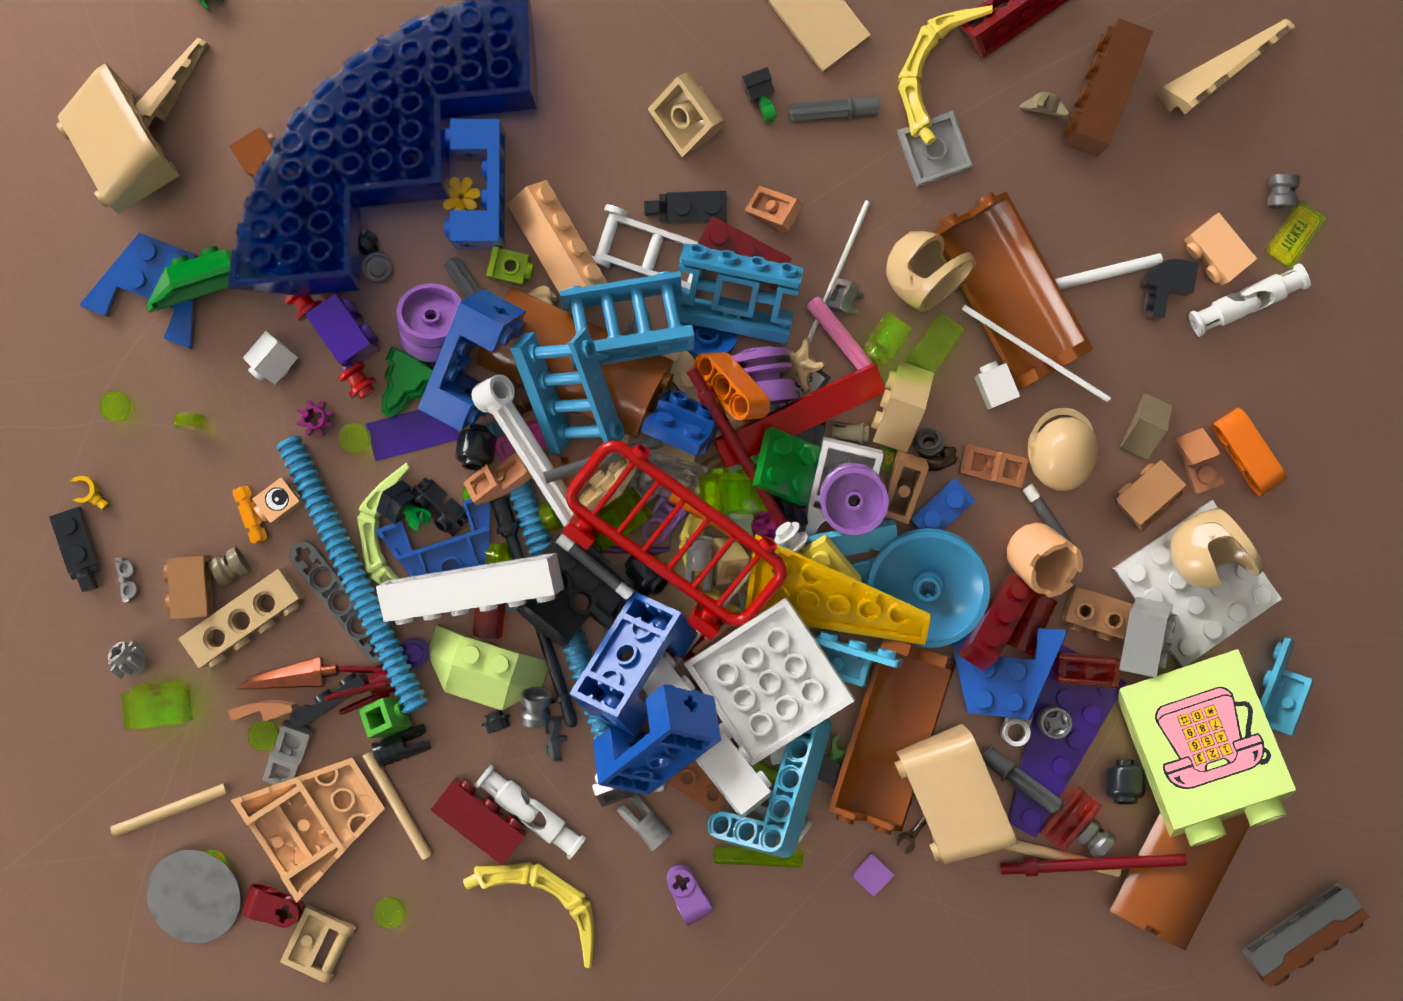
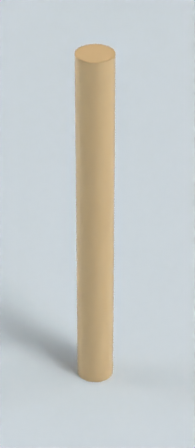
M373 750L362 756L421 859L424 860L433 854L386 772L383 768L379 767Z
M223 783L111 826V833L115 838L228 795V788Z
M1017 840L1018 844L1006 848V850L1047 860L1090 858ZM1122 869L1093 871L1119 877Z

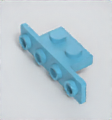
M821 631L820 635L812 633L844 682L861 687L866 686L872 661L895 668L902 666L903 659L897 658V653L892 650L879 648L877 652L866 649L867 644L858 640L850 639L849 643L839 641L838 635L826 631Z
M1285 637L1283 643L1278 642L1275 648L1273 659H1276L1273 670H1268L1264 677L1262 686L1266 689L1262 699L1259 698L1270 728L1294 737L1314 680L1285 670L1295 645L1294 640Z

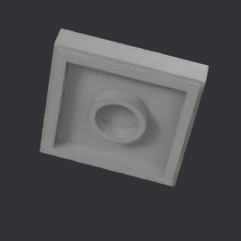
M954 111L931 118L932 126L929 129L936 136V140L930 145H926L920 136L913 137L910 127L897 130L896 132L916 188L974 167Z

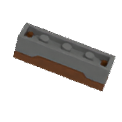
M1338 882L1246 946L1241 952L1265 984L1269 987L1272 985L1277 986L1284 983L1289 978V974L1298 967L1304 968L1311 964L1314 956L1319 952L1335 947L1339 943L1338 939L1346 933L1358 931L1364 925L1363 922L1369 918V915L1362 908V905L1350 888Z

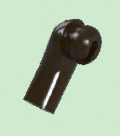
M944 446L941 457L918 456L927 459L928 471L934 472L955 465L958 459L956 457V448Z

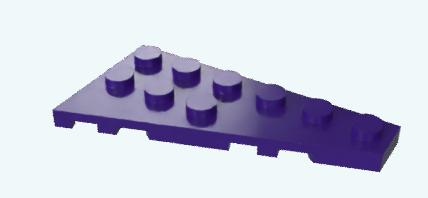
M1063 644L1034 709L1030 726V738L1025 743L1019 765L1023 772L1058 798H1060L1117 701L1120 688L1125 687L1127 682ZM1046 706H1055L1065 710L1072 719L1070 732L1065 737L1059 739L1043 734L1038 729L1036 723L1037 715L1041 709ZM1015 786L1008 820L1013 826L1036 838L1051 812Z

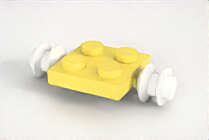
M786 522L776 530L774 539L776 544H784L783 547L861 582V575L826 534L805 546L808 534L804 531L798 533L800 528L798 522Z

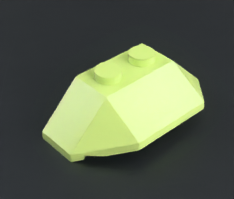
M436 625L429 645V659L444 692L499 710H504L521 701L523 690L531 687H543L548 671L545 659L440 625Z

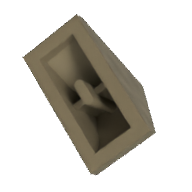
M1145 393L1120 448L1148 460L1168 431L1172 405Z

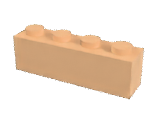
M547 180L526 186L507 203L508 208L558 292L572 286L586 287L608 283Z

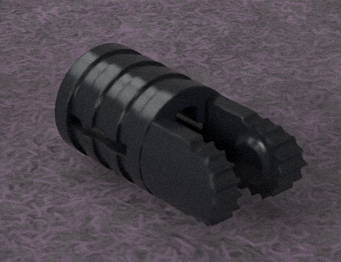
M424 724L404 730L378 742H373L372 750L379 767L384 768L386 765H391L396 761L399 762L404 758L407 759L430 750L431 745L428 741H422L410 746L406 744L407 741L425 734Z

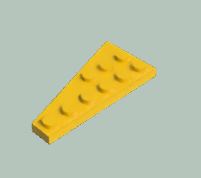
M757 534L755 535V538L757 540H760L762 538ZM777 544L778 548L775 553L785 561L788 569L787 578L760 613L787 596L806 626L920 645L926 644L930 613ZM762 558L750 571L745 610L775 575L774 567Z

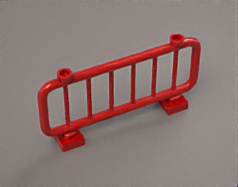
M611 440L604 442L589 458L566 491V502L574 514L568 520L561 533L586 551L594 542L598 532L616 543L697 602L690 612L687 624L711 641L718 634L722 621L731 626L740 627L754 619L781 588L787 578L788 569L785 561L775 553L778 548L775 541L768 536H763L760 540H757L648 460L652 453L646 446L637 443L632 448L621 441ZM610 453H618L630 461V463L594 510L591 511L579 501L578 494ZM636 466L656 481L621 526L616 529L599 517L598 513ZM662 485L681 500L642 548L624 535L623 532L657 488ZM685 503H687L706 518L667 566L650 554L648 550ZM712 521L731 535V537L696 580L690 583L672 569ZM738 540L756 555L720 599L715 601L697 587L731 545ZM761 558L772 565L775 569L774 577L743 613L734 614L722 606Z

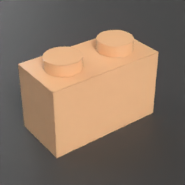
M1219 212L1184 239L1189 254L1196 260L1200 259L1206 267L1205 272L1208 277L1215 283L1219 282L1221 286L1230 282L1257 260L1255 255Z

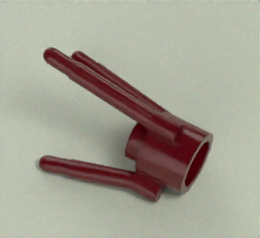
M383 664L378 666H338L337 670L339 672L373 673V675L368 676L369 685L326 695L324 699L325 701H331L371 691L373 695L340 709L339 714L344 715L381 698L390 697L389 693L395 692L396 689L395 687L391 688L390 684L392 681L387 679L386 675L388 672L387 670L383 671Z

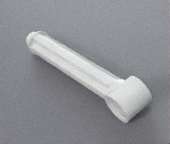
M498 374L475 385L471 393L474 405L482 412L493 414L565 527L568 520L574 514L566 502L567 487L562 479L546 483L543 472L555 468L513 404L512 400L515 391L512 382L508 377Z

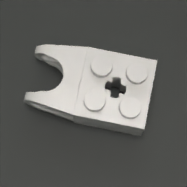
M823 436L808 504L807 520L809 524L805 527V532L808 536L814 535L820 524L827 521L823 516L819 498L821 485L827 474L837 466L847 463H859L872 468L879 475L883 458L882 450ZM851 495L848 500H850V504H856L857 499L860 497L858 495Z

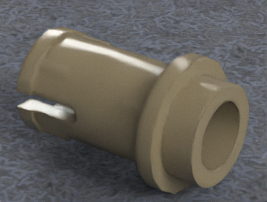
M834 421L832 438L842 441L859 442L858 445L868 443L870 426L864 425V422H861L860 425Z

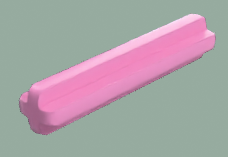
M815 297L806 305L807 309L857 370L872 364L871 359L821 297Z

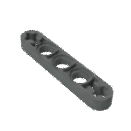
M311 542L296 543L290 551L292 564L363 654L371 662L382 663L378 661L379 654L373 655L372 653L375 649L374 645H371L370 641H367L365 644L362 642V639L367 638L366 634H358L352 628L353 621L359 615V612L353 609L355 606L354 602H350L349 607L344 611L338 610L334 605L336 595L340 593L346 594L345 590L347 587L341 584L343 579L337 576L336 570L317 546ZM299 549H310L311 553L308 555L313 563H317L320 560L322 564L314 567L308 573L306 569L310 568L311 565L306 560L299 561L298 557L301 555ZM320 570H326L331 575V582L326 587H320L315 581V576Z

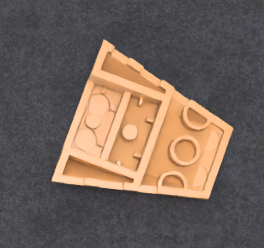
M353 758L231 800L281 875L280 878L296 903L385 809Z

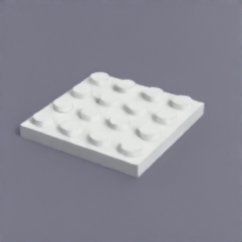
M1213 500L1205 503L1112 568L1134 601L1137 597L1173 604L1172 614L1177 615V620L1172 638L1166 642L1172 643L1171 654L1182 668L1189 665L1282 599L1263 571L1258 576H1255L1236 563L1224 564L1216 569L1221 582V587L1216 588L1195 587L1178 574L1172 564L1170 553L1174 531L1185 520L1203 511L1218 508Z
M787 596L684 663L702 692L714 696L718 716L730 730L738 746H742L752 759L750 763L752 766L855 701L854 696Z

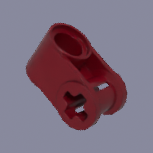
M251 884L242 915L251 920L287 928L300 920L305 906L301 899L296 903L292 895L277 891L266 885ZM286 906H289V912L293 914L289 918L287 917V911L283 910Z

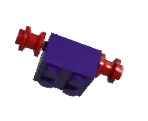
M300 282L293 285L286 291L288 295L284 300L286 304H294L299 310L296 315L298 321L308 318L338 363L344 367V371L338 376L340 382L348 381L352 387L349 392L350 397L355 398L358 396L361 400L375 391L373 385L377 381L374 377L367 378L363 369L366 366L364 361L380 351L376 345V342L379 341L376 333L365 322L361 323L358 318L363 316L355 303L347 297L343 299L335 293L323 302L321 300L314 301L310 296L313 289L310 284L303 285Z

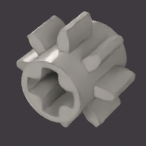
M134 640L129 644L125 641L115 644L108 653V665L112 667L110 671L120 679L124 675L135 677L140 674L146 665L144 648Z

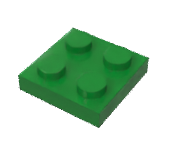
M774 427L765 428L752 486L798 505H808L821 447Z

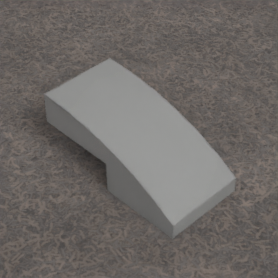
M285 720L280 727L274 750L269 756L262 780L275 785L297 777L313 730L302 726L301 728H296L290 724V721Z

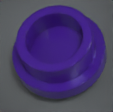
M410 638L401 645L404 649L402 654L403 656L407 655L408 660L406 662L411 664L412 668L421 667L428 661L430 649L424 640Z

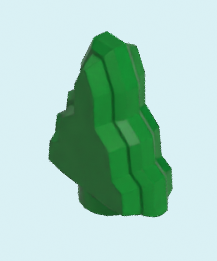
M391 346L385 359L388 368L384 378L388 386L382 395L381 413L390 418L405 410L411 399L423 396L433 372V368L430 367L431 362L420 361Z

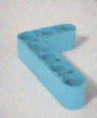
M825 719L787 743L764 821L748 817L741 819L737 814L719 811L710 816L707 824L708 832L713 837L728 844L779 858L791 856L797 848L831 733L832 724L830 719ZM807 748L806 755L801 758L802 752ZM799 777L797 785L793 787L794 780ZM790 806L789 813L784 817L785 810ZM729 822L728 829L724 832V828ZM755 830L753 837L749 839L751 831ZM781 836V841L779 845L775 847V842L777 838Z

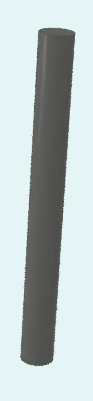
M654 437L629 444L630 447L634 448L637 443H640L649 450L664 446L663 441ZM610 453L599 467L625 458L618 453ZM589 458L543 472L546 483L548 484L578 474Z

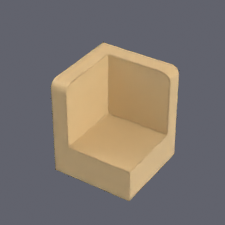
M730 537L714 538V544H712L713 558ZM735 541L713 567V581L716 585L733 583L748 565L749 556L738 542Z

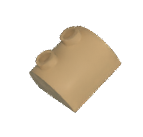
M690 72L677 76L648 108L650 114L681 157L701 147L726 124L720 111L716 109L702 86L698 84Z

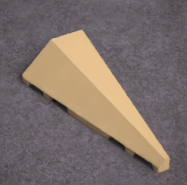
M1284 19L1162 86L1155 95L1169 112L1178 106L1186 114L1291 31L1295 25L1291 21Z
M197 38L135 104L147 128L154 117L165 121L209 45L207 42Z

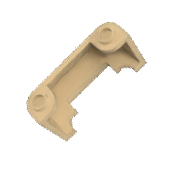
M105 63L95 69L58 115L60 122L56 125L61 134L67 140L70 139L98 189L94 193L99 202L105 208L110 206L117 214H120L180 175L174 164L164 158L161 146L154 140L133 104L134 95L128 85Z
M963 724L896 751L899 761L894 762L901 779L907 777L932 833L934 843L929 846L936 862L941 860L946 865L1018 844L977 743L971 732Z

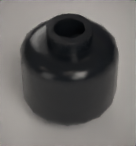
M470 425L469 429H464L458 434L455 458L462 463L463 468L473 471L480 470L486 464L491 465L495 456L496 437L493 433L487 431V427L484 425Z
M632 555L627 559L625 573L634 581L635 585L633 588L644 596H655L664 590L668 584L667 580Z
M1116 760V765L1108 767L1105 771L1106 795L1113 799L1114 804H1138V799L1143 798L1145 795V771L1143 768L1135 766L1134 760Z

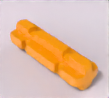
M241 486L234 489L232 494L235 502L240 504L237 508L245 529H249L247 535L250 543L258 544L267 540L268 536L265 528L260 526L263 522L254 510L256 504L250 499L253 497L250 487Z

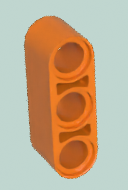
M713 352L697 355L693 367L697 366L708 386H713L718 395L716 399L734 419L741 421L762 419L767 416L770 410L768 396L727 352Z
M1236 408L1212 424L1214 433L1249 486L1258 496H1263L1287 480L1283 468L1242 409Z

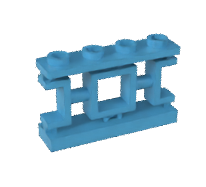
M684 244L678 271L693 274L690 290L681 288V292L674 293L680 322L787 344L794 312L779 308L783 293L798 296L803 268L796 267L791 263L767 261L758 256L748 257L739 255L730 250L710 249L701 244ZM701 269L718 272L717 281L700 278ZM723 281L752 286L750 302L720 296ZM760 281L777 284V292L771 293L759 290ZM697 290L714 293L713 302L695 298ZM756 302L773 305L772 314L755 311Z

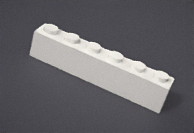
M557 553L388 580L376 586L383 621L395 620L396 625L413 622V617L423 616L425 621L437 619L442 616L441 613L451 612L452 616H459L469 613L470 608L479 607L480 612L490 611L498 608L497 604L508 603V607H516L526 604L527 599L536 598L538 603L554 600L555 595L564 589Z
M666 651L641 690L646 698L663 684H671L677 688L690 691L695 690L694 685L686 675L680 678L673 669L677 665ZM722 722L719 724L721 741L697 758L696 762L740 818L743 819L771 796V791L768 788L772 784L761 770L758 773L753 770L749 765L752 762L751 757L742 746L738 749L730 741L733 735Z

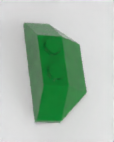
M218 246L206 248L200 251V257L189 260L188 255L170 260L172 265L165 267L146 307L148 312L152 313L267 276L264 268L226 249L219 250Z

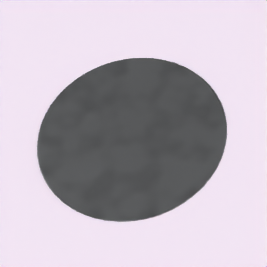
M198 850L175 852L161 860L149 877L147 903L152 917L160 928L178 940L189 943L212 941L226 933L238 916L241 899L237 880L227 865L209 853Z

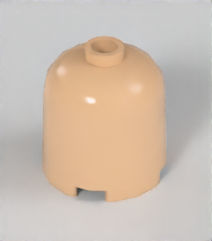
M1032 523L1024 525L1013 534L1007 546V560L1011 568L1036 593L1045 594L1047 597L1061 595L1073 586L1070 581L1075 577L1077 571L1081 572L1083 569V556L1080 549L1046 524Z

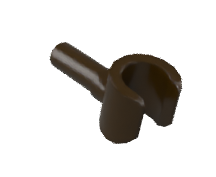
M924 815L909 832H902L897 837V846L904 839L911 841V844L905 850L906 854L914 850L915 838L927 823Z

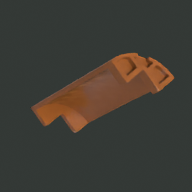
M1007 191L997 196L991 192L977 200L979 206L959 217H957L956 213H953L939 221L941 227L933 232L941 235L944 239L943 255L947 262L967 252L972 253L975 258L976 264L974 269L961 284L974 311L1061 366L1093 350ZM981 322L1003 364L1007 363L1018 390L1056 370Z
M512 287L504 297V300L526 311L522 320L525 322V327L517 339H512L507 346H502L494 352L480 346L476 364L497 374L504 375L524 386L510 347L524 333L535 332L541 346L565 345L576 335L573 314L562 311L560 308ZM586 321L592 341L608 337L607 330ZM659 355L600 365L619 420L623 424L625 434L634 438L640 435L643 422L653 413L652 409L655 399L662 390L667 391L673 381L674 374L670 373L673 360ZM571 357L545 359L550 373L578 372L577 369L573 370ZM583 384L555 386L560 400L588 399ZM579 411L595 419L592 411Z
M882 639L880 648L896 652V657L903 659L902 666L895 668L875 662L828 811L836 813V819L852 825L854 821H867L875 824L874 830L891 835L892 831L903 830L914 796L913 788L907 777L901 779L894 763L899 761L896 751L933 736L956 661L955 658L901 641Z
M1160 813L1138 856L1186 854L1187 866L1131 869L1110 911L1143 930L1156 935L1160 939L1186 950L1250 826L1246 814L1244 813L1222 821L1227 835L1205 844L1190 847L1185 833L1170 838Z

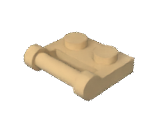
M307 905L280 963L323 983L331 984L335 976L333 973L349 937H353L357 927L352 923L340 920ZM329 930L337 931L338 934L323 966L318 967L314 965Z

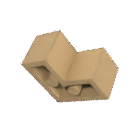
M902 361L899 362L896 372L890 370L884 387L887 389H885L880 402V406L884 408L882 412L876 411L871 424V428L876 429L873 442L905 453L908 452L926 410L934 372Z

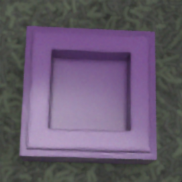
M871 853L851 875L875 897L894 876V873Z

